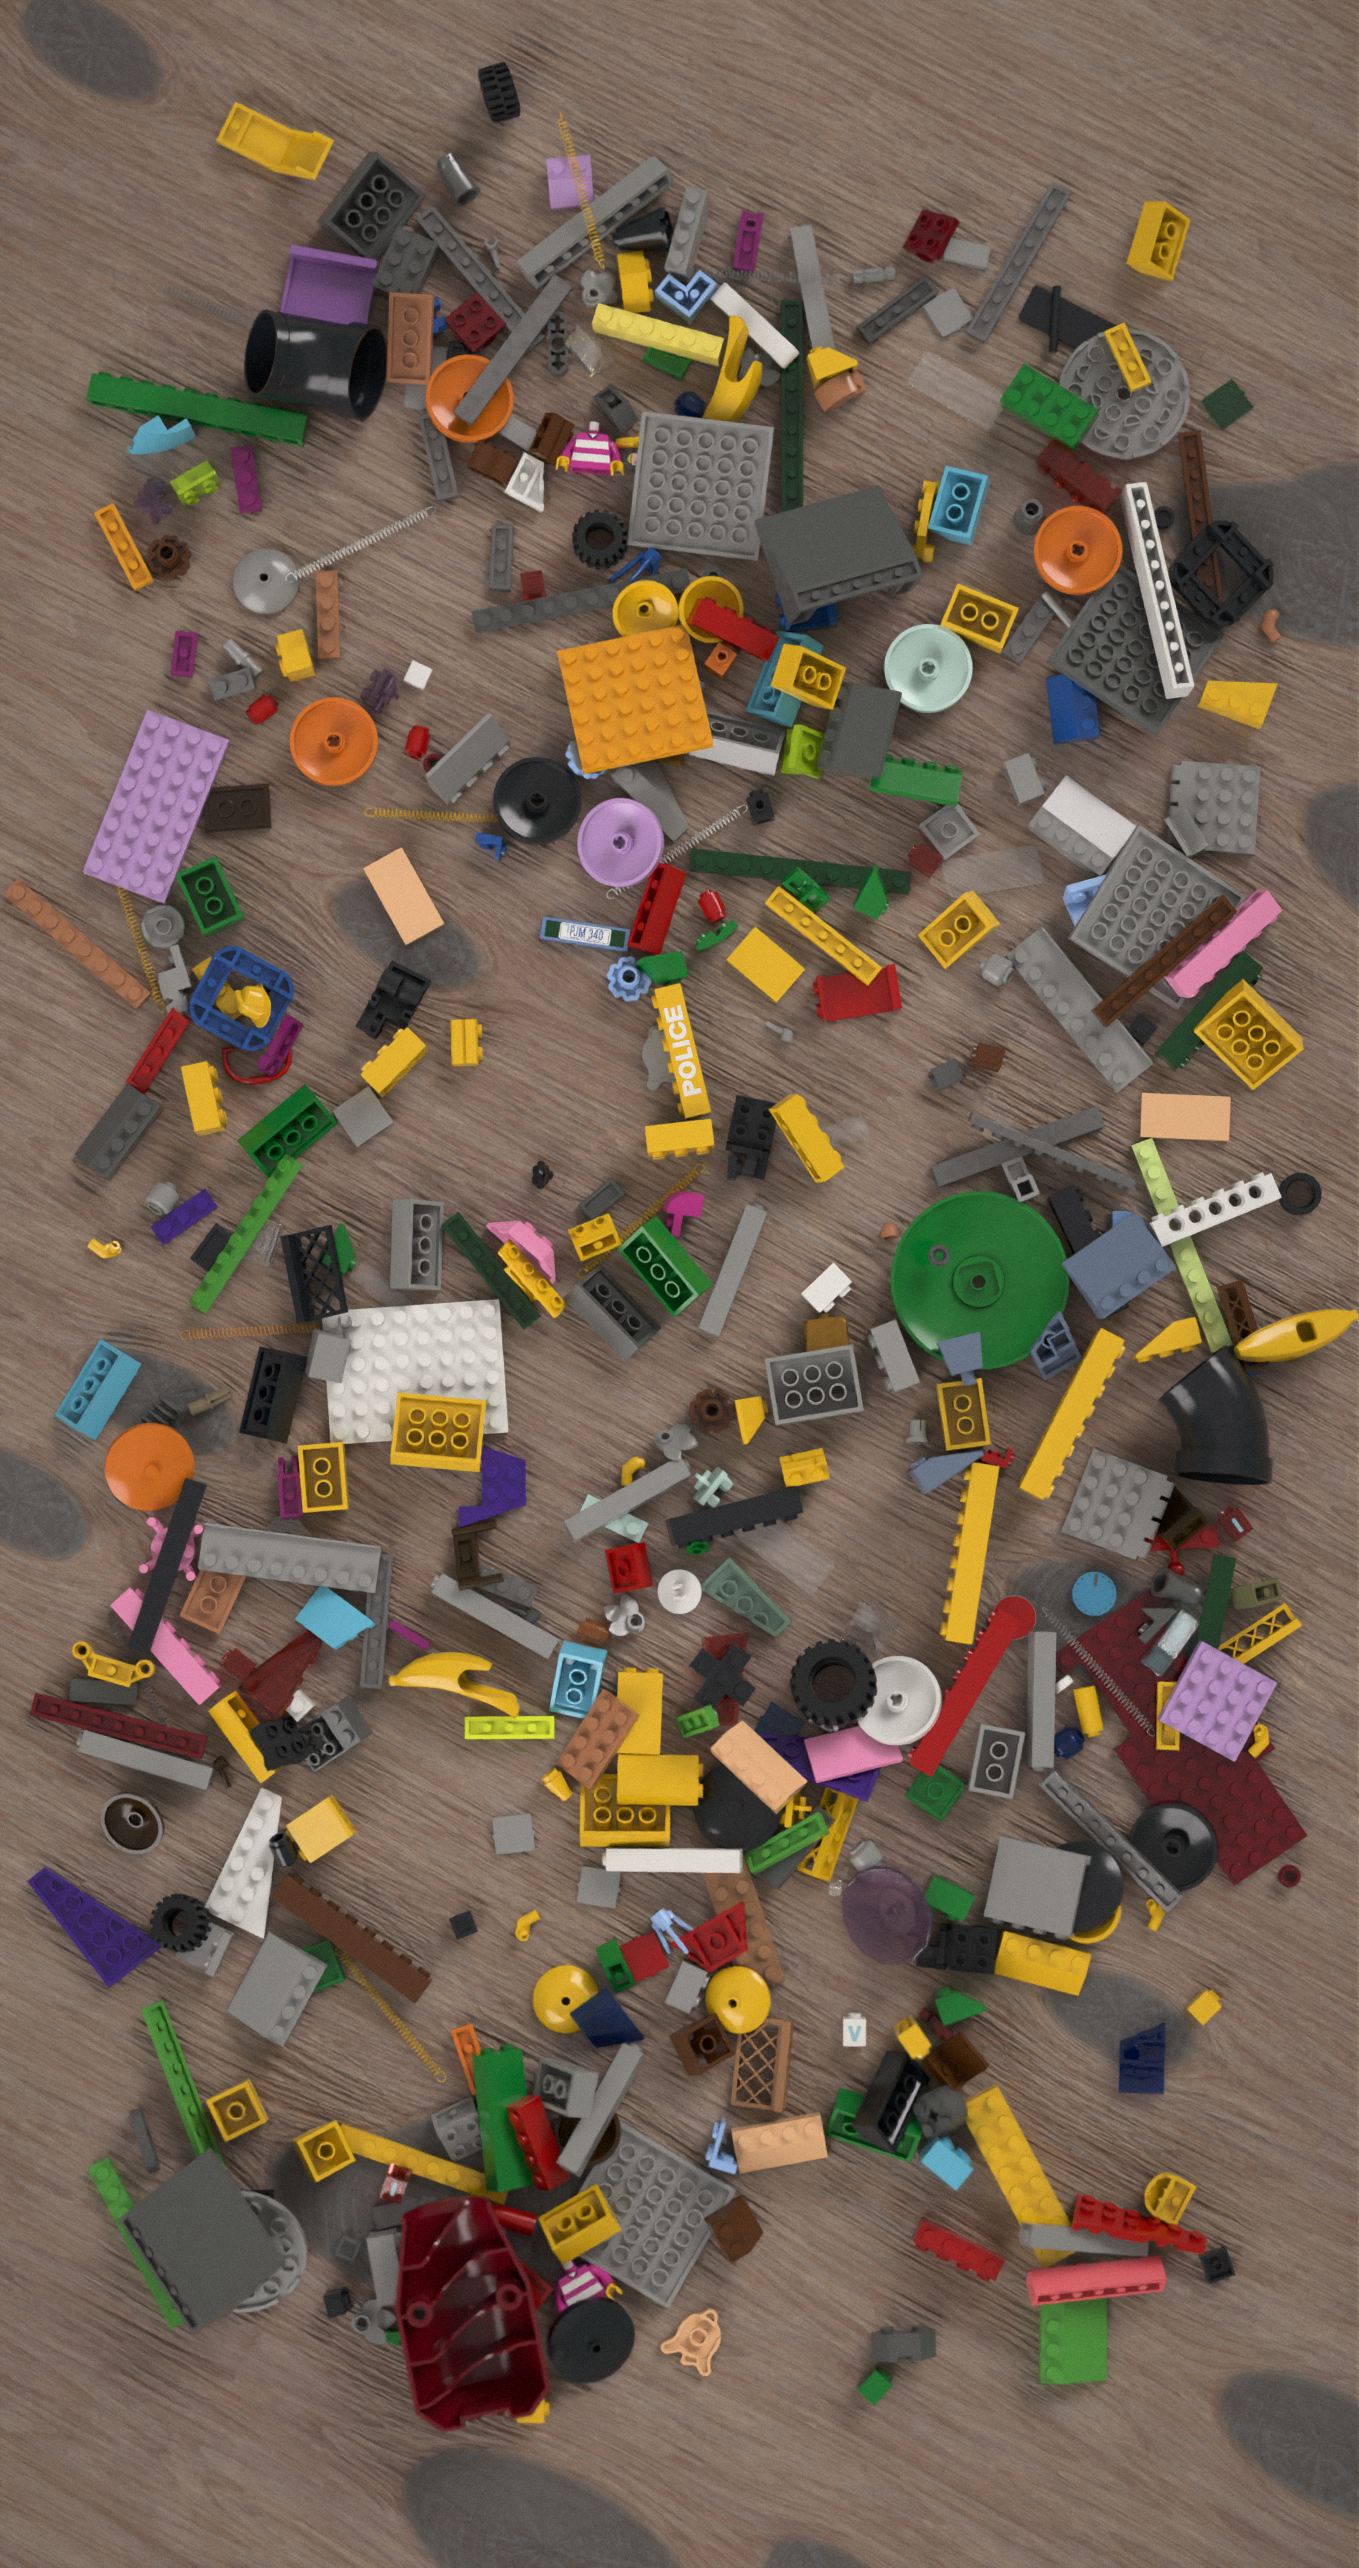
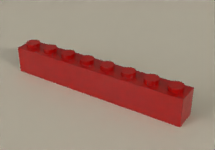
M1000 1608L997 1612L992 1610L986 1620L989 1626L986 1631L980 1630L975 1639L978 1642L974 1650L969 1649L964 1658V1661L967 1662L963 1670L958 1668L952 1678L955 1684L952 1689L947 1687L942 1695L944 1702L936 1723L927 1734L920 1738L921 1742L918 1747L913 1745L907 1755L910 1759L908 1764L932 1777L1022 1623V1621Z

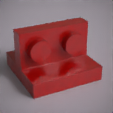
M645 1542L605 1550L613 1594L653 1586Z

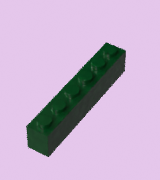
M1242 951L1155 1054L1174 1071L1178 1067L1183 1069L1191 1060L1188 1055L1193 1050L1197 1052L1205 1043L1193 1029L1219 1000L1242 979L1248 984L1255 985L1262 977L1260 971L1263 967Z

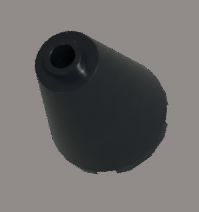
M666 207L656 209L617 227L615 233H612L614 246H618L619 250L669 252L673 227L668 210L665 211Z

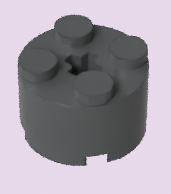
M940 2086L922 2095L917 2100V2103L913 2105V2111L916 2114L918 2124L922 2127V2132L926 2137H944L959 2129L965 2123L964 2119L968 2111L966 2102L958 2091L954 2092L949 2089L950 2086Z

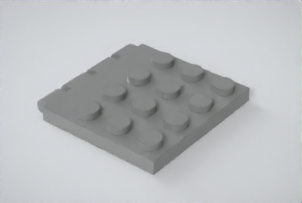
M1181 761L1180 765H1172L1171 781L1179 782V785H1170L1169 803H1175L1177 806H1169L1168 817L1171 818L1187 808L1210 845L1203 852L1254 855L1260 766ZM1167 828L1166 843L1175 845L1176 850H1183L1170 828Z
M1093 1448L1061 1532L1134 1560H1138V1557L1147 1559L1152 1544L1144 1541L1146 1538L1154 1540L1160 1523L1153 1521V1518L1156 1517L1162 1520L1168 1502L1161 1500V1497L1170 1499L1175 1484L1169 1482V1477Z

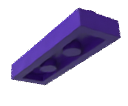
M204 1189L152 1225L151 1229L161 1243L166 1245L213 1212L218 1206L207 1190Z

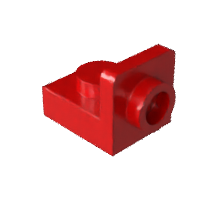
M1007 1447L1004 1458H1000V1453L988 1450L987 1453L983 1452L984 1455L980 1457L979 1462L999 1466V1469L1005 1470L1007 1466L1011 1467L1015 1454L1012 1453L1013 1448Z

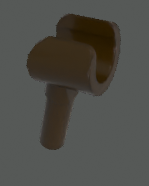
M219 1756L214 1760V1768L221 1775L225 1787L229 1788L231 1784L224 1771V1768L229 1764L223 1756Z

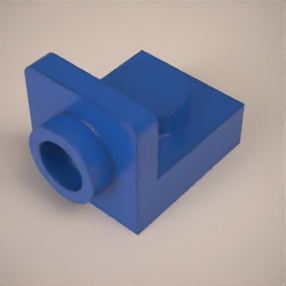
M477 832L475 842L480 845L479 848L492 850L495 847V861H500L501 856L505 857L507 844L503 843V837Z

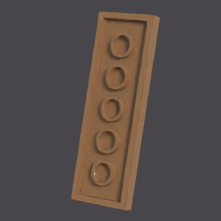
M744 1854L743 1871L741 1873L702 1872L716 1915L721 1914L741 1901L744 1902L748 1950L732 1959L733 1966H743L752 1969L764 1979L767 1986L784 1981L785 1977Z

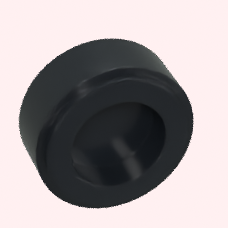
M1161 506L1154 511L1158 529L1164 530L1172 526L1175 515L1171 508Z

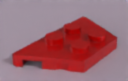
M741 1901L679 1937L689 1951L686 1957L693 1962H697L701 1968L710 1973L748 1950L744 1902ZM675 1941L670 1943L674 1949L678 1948L682 1951Z

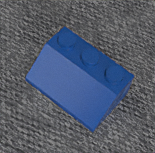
M1064 674L1046 678L1053 743L1060 744L1098 739L1100 731L1095 695Z

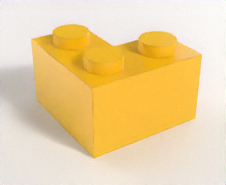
M643 251L617 254L624 310L632 313L651 311L650 302H654L653 289H648V283L652 282L649 259H644Z
M303 629L278 635V643H275L278 656H282V659L278 661L283 676H288L290 682L315 676Z

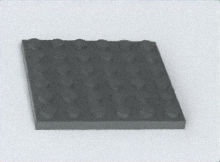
M1120 564L1110 582L1093 592L1046 663L1156 737L1182 697L1166 699L1138 576ZM1175 602L1194 681L1224 634Z

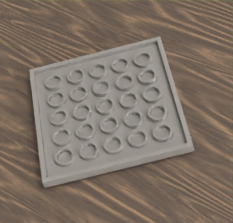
M642 411L627 545L758 561L760 538L754 522L756 519L763 518L774 427Z
M1137 825L1068 939L1126 977H1129L1219 896L1225 895L1235 909L1245 901L1247 896L1142 826ZM1164 977L1149 990L1150 993L1175 1009H1179L1185 1000V997L1177 995Z
M620 2121L621 2140L617 2150L607 2161L592 2167L577 2195L597 2183L622 2230L579 2256L607 2271L610 2275L657 2303L669 2308L711 2235V2231L704 2218L729 2203L736 2189Z

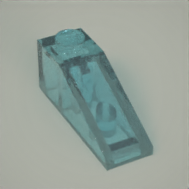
M1181 1610L1142 1659L1141 1663L1161 1677L1200 1623L1184 1610Z

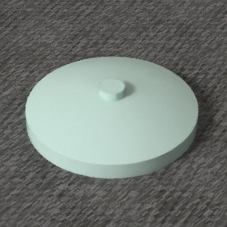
M935 624L917 625L902 632L890 645L884 662V677L889 690L902 692L900 704L906 708L921 713L940 712L956 704L967 691L972 677V659L964 641L950 629Z

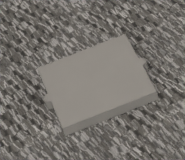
M954 287L941 295L937 294L935 299L923 305L924 310L942 338L955 331L959 332L963 326L973 320L972 315Z
M531 1813L492 1818L494 1831L492 1838L495 1840L496 1855L535 1850L533 1835L535 1830L532 1826Z
M582 1866L580 1882L577 1883L579 1886L577 1903L615 1909L617 1895L620 1892L621 1871H606V1869Z

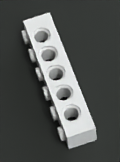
M1262 1172L1252 1176L1251 1182L1245 1184L1242 1180L1232 1184V1189L1225 1192L1224 1189H1220L1211 1193L1212 1198L1205 1200L1204 1197L1193 1200L1190 1207L1185 1208L1184 1205L1171 1209L1172 1214L1164 1216V1213L1151 1218L1152 1222L1146 1226L1157 1242L1164 1247L1272 1203L1282 1197L1272 1173L1264 1176ZM1249 1188L1256 1190V1198H1252L1249 1195ZM1230 1196H1234L1237 1199L1236 1207L1229 1203ZM1210 1204L1217 1207L1216 1215L1209 1211ZM1190 1212H1193L1197 1215L1198 1219L1196 1223L1190 1221ZM1170 1220H1173L1177 1223V1231H1173L1170 1229Z

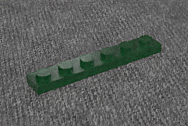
M459 1211L442 1224L445 1231L523 1330L541 1317Z

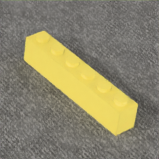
M600 303L597 305L592 321L594 332L639 345L653 347L657 350L718 367L726 347L724 338Z

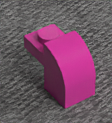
M677 1191L664 1201L662 1210L669 1213V1216L665 1218L664 1226L672 1236H680L683 1215L701 1217L704 1196L701 1193Z

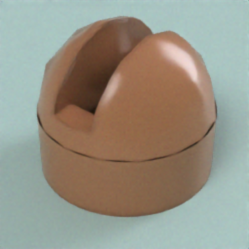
M886 1223L881 1229L882 1240H893L899 1237V1231L895 1224Z

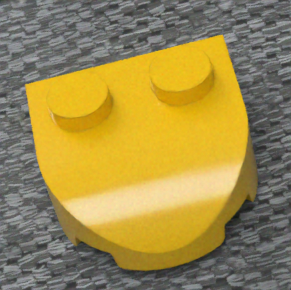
M1160 2173L1154 2176L1147 2184L1144 2191V2203L1149 2212L1156 2218L1158 2217L1169 2224H1178L1196 2189V2185L1173 2173Z

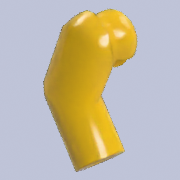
M640 432L637 434V437L617 438V448H638Z
M93 1238L87 1246L103 1259L115 1257L121 1252V1245L117 1241L102 1245Z
M632 1457L622 1466V1486L631 1484L632 1474L645 1467L643 1458Z
M1262 1724L1254 1727L1255 1743L1247 1750L1254 1758L1269 1745V1732L1267 1727Z
M1149 1898L1146 1901V1907L1152 1917L1147 1927L1157 1932L1165 1916V1911L1153 1898Z
M536 1909L517 1920L515 1935L519 1941H527L530 1936L531 1924L541 1919Z

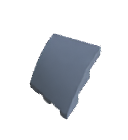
M1060 1311L1056 1312L1030 1348L1031 1357L1044 1381L1083 1359Z

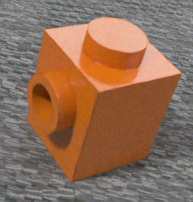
M718 642L704 663V669L723 680L737 659L736 649L727 643L723 645Z

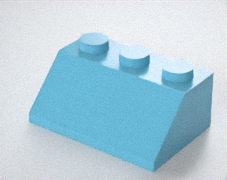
M945 466L928 530L951 541L972 546L990 486L989 477Z

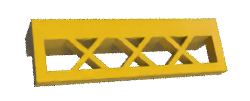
M1283 1603L1220 1644L1219 1651L1224 1648L1233 1649L1232 1658L1244 1664L1302 1625L1293 1616L1286 1603ZM1284 1610L1290 1621L1284 1625L1274 1624L1276 1614ZM1272 1617L1271 1623L1265 1622ZM1260 1624L1270 1625L1269 1634L1264 1638L1255 1636L1257 1626ZM1274 1626L1279 1627L1278 1629L1273 1631ZM1251 1630H1253V1634H1252V1635L1247 1634L1248 1632H1250ZM1242 1636L1252 1637L1250 1647L1246 1650L1237 1648L1238 1640ZM1255 1638H1256V1639H1261V1640H1259L1258 1642H1256V1643L1254 1644ZM1235 1641L1234 1647L1228 1646ZM1236 1650L1242 1651L1241 1653L1235 1656Z
M827 1787L825 1788L819 1806L835 1822L828 1829L830 1834L821 1838L822 1842L818 1848L814 1846L798 1866V1871L822 1880H831L858 1802L857 1798ZM832 1792H834L838 1796L835 1804L830 1805L829 1800ZM813 1857L814 1865L812 1870H809L806 1866L808 1860Z

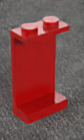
M895 964L886 965V968H882L869 986L852 973L821 977L819 975L816 976V982H812L814 996L818 995L819 1004H816L817 1017H822V1022L893 1012L902 1009Z

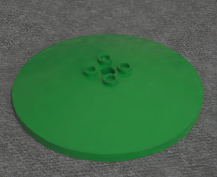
M994 1192L961 1193L947 1197L927 1208L910 1224L896 1248L891 1266L890 1284L892 1300L898 1318L908 1335L918 1346L934 1358L944 1362L937 1342L980 1332L983 1368L978 1370L1001 1368L1030 1355V1348L1056 1312L1060 1311L1063 1315L1069 1293V1275L1061 1263L1067 1259L1061 1242L1052 1227L1040 1214L1025 1203H1019L1015 1198ZM937 1244L946 1246L950 1251V1260L942 1267L932 1265L928 1259L929 1250ZM942 1252L935 1253L937 1260L943 1259ZM975 1276H982L984 1278L985 1284L982 1288L973 1286L972 1279Z

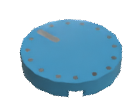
M1087 1572L1081 1575L1074 1582L1072 1588V1600L1075 1606L1082 1613L1090 1616H1098L1108 1612L1114 1605L1117 1597L1113 1581L1107 1575L1100 1572Z

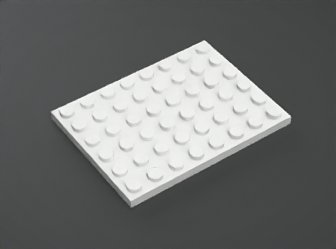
M500 1299L348 1310V1313L322 1319L324 1331L343 1337V1332L338 1324L339 1316H341V1324L343 1325L349 1322L348 1315L352 1320V1325L349 1328V1339L352 1341L342 1382L326 1381L330 1443L344 1442V1444L392 1441L397 1392L486 1400L483 1434L509 1432Z

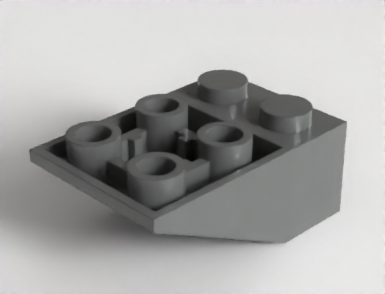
M349 1696L298 1729L310 1755L305 1760L313 1772H316L373 1733Z

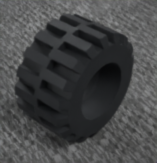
M505 62L479 69L478 79L488 114L493 123L496 124L519 117L521 112L520 104L508 65Z
M597 509L592 514L589 511L585 513L586 516L584 518L581 516L578 519V524L575 523L574 532H572L574 552L579 557L580 562H585L587 567L592 568V566H595L596 570H601V567L608 569L611 564L615 566L618 564V560H622L624 557V552L627 550V530L623 525V521L617 519L616 514L612 513L611 515L608 510L599 512V509ZM597 529L608 531L613 536L612 544L604 550L591 548L587 544V537L592 531Z
M171 1894V1897L166 1896L162 1898L164 1902L156 1904L158 1908L157 1910H152L151 1914L154 1915V1918L150 1919L149 1924L153 1925V1928L150 1929L151 1934L156 1935L153 1937L154 1940L159 1942V1945L163 1948L181 1953L195 1951L194 1947L200 1948L203 1945L201 1941L208 1939L206 1933L207 1931L211 1932L212 1928L208 1927V1923H212V1919L207 1917L210 1912L207 1908H204L205 1904L194 1897L184 1894ZM185 1910L189 1917L188 1928L183 1934L176 1936L172 1928L173 1920L179 1912Z

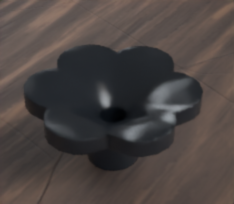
M538 1161L537 1165H534L532 1169V1182L538 1189H543L549 1180L553 1178V1172L549 1171V1166L545 1165L544 1161Z

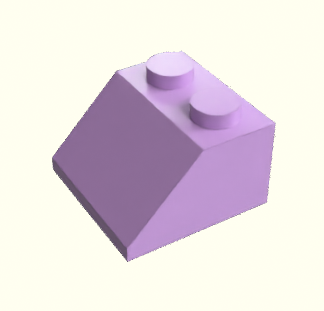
M590 155L546 159L551 210L582 207L581 205L591 204L594 201ZM572 157H577L576 159H572V160H570V161H569V159H568V158H572ZM576 160L578 161L577 163H572L571 165L569 163ZM577 164H579V166L573 167L572 170L580 168V170L574 171L573 174H576L578 172H581V174L575 175L574 178H577L579 176H582V178L576 179L575 182H578L580 180L584 181L581 183H577L576 186L585 184L584 186L578 187L577 189L580 190L582 188H586L585 190L579 191V194H577L578 190H576L572 171L570 170V166H574ZM584 200H589L588 202H584V203H582V204H581V202H580V201H584Z

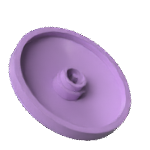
M626 798L610 799L594 807L583 820L578 833V854L585 870L597 881L613 887L633 886L648 878L658 866L664 849L663 830L656 815L644 804Z

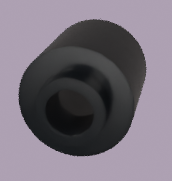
M284 1832L273 1835L269 1840V1847L277 1865L284 1867L293 1865L298 1858V1854L290 1837Z

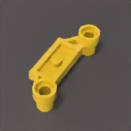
M924 480L922 488L924 499H920L918 504V512H921L920 521L916 520L914 534H917L916 545H912V549L917 559H923V562L928 563L933 562L935 545L926 544L929 532L928 525L932 515L934 499L937 497L940 487V480H937V482Z
M79 1641L72 1648L73 1655L77 1659H81L88 1669V1676L129 1688L132 1687L133 1683L151 1677L156 1671L155 1665L149 1660H141L135 1666L95 1654L87 1642ZM85 1647L86 1653L83 1655L82 1649ZM147 1665L150 1668L148 1673L145 1672V1667Z

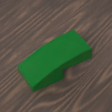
M798 866L782 879V885L798 896L799 902L814 914L830 900L826 892Z

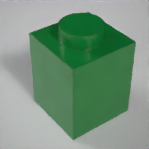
M874 2366L857 2385V2391L875 2406L892 2387V2382L889 2380L891 2375L883 2368L879 2370Z

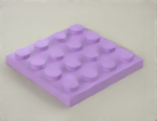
M1199 1640L1157 1720L1235 1762L1277 1682Z

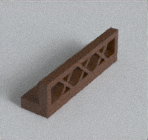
M1243 1280L1216 1287L1235 1346L1241 1342L1240 1333L1242 1339L1258 1330ZM1225 1289L1228 1291L1230 1300L1227 1299ZM1233 1312L1235 1313L1237 1321H1235L1233 1318ZM1240 1360L1246 1372L1269 1365V1362L1266 1361L1253 1362V1365L1248 1366L1247 1361Z

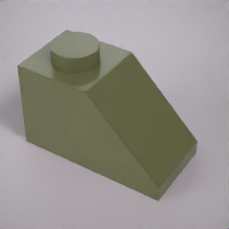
M1278 1578L1230 1589L1235 1610L1257 1607L1282 1600Z

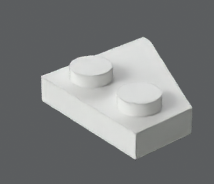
M524 452L504 493L542 512L544 509V462Z

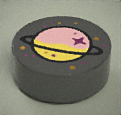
M636 448L627 450L623 456V464L631 472L636 470L638 452Z

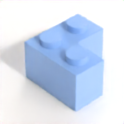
M700 270L686 287L668 274L655 290V299L690 325L710 300L709 298L717 291V283Z

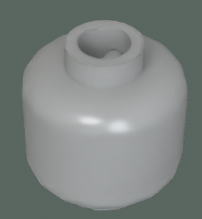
M996 953L990 957H985L980 966L983 969L982 977L996 986L1007 985L1015 972L1012 961Z
M167 1181L165 1183L157 1182L146 1196L147 1207L157 1215L169 1214L179 1200L176 1186Z
M861 1840L850 1850V1862L860 1873L867 1874L871 1872L874 1874L881 1868L882 1864L880 1862L883 1854L871 1841L864 1842Z

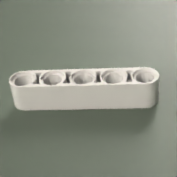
M724 282L709 298L728 318L731 315L741 317L748 327V336L783 369L799 355V351L727 283Z

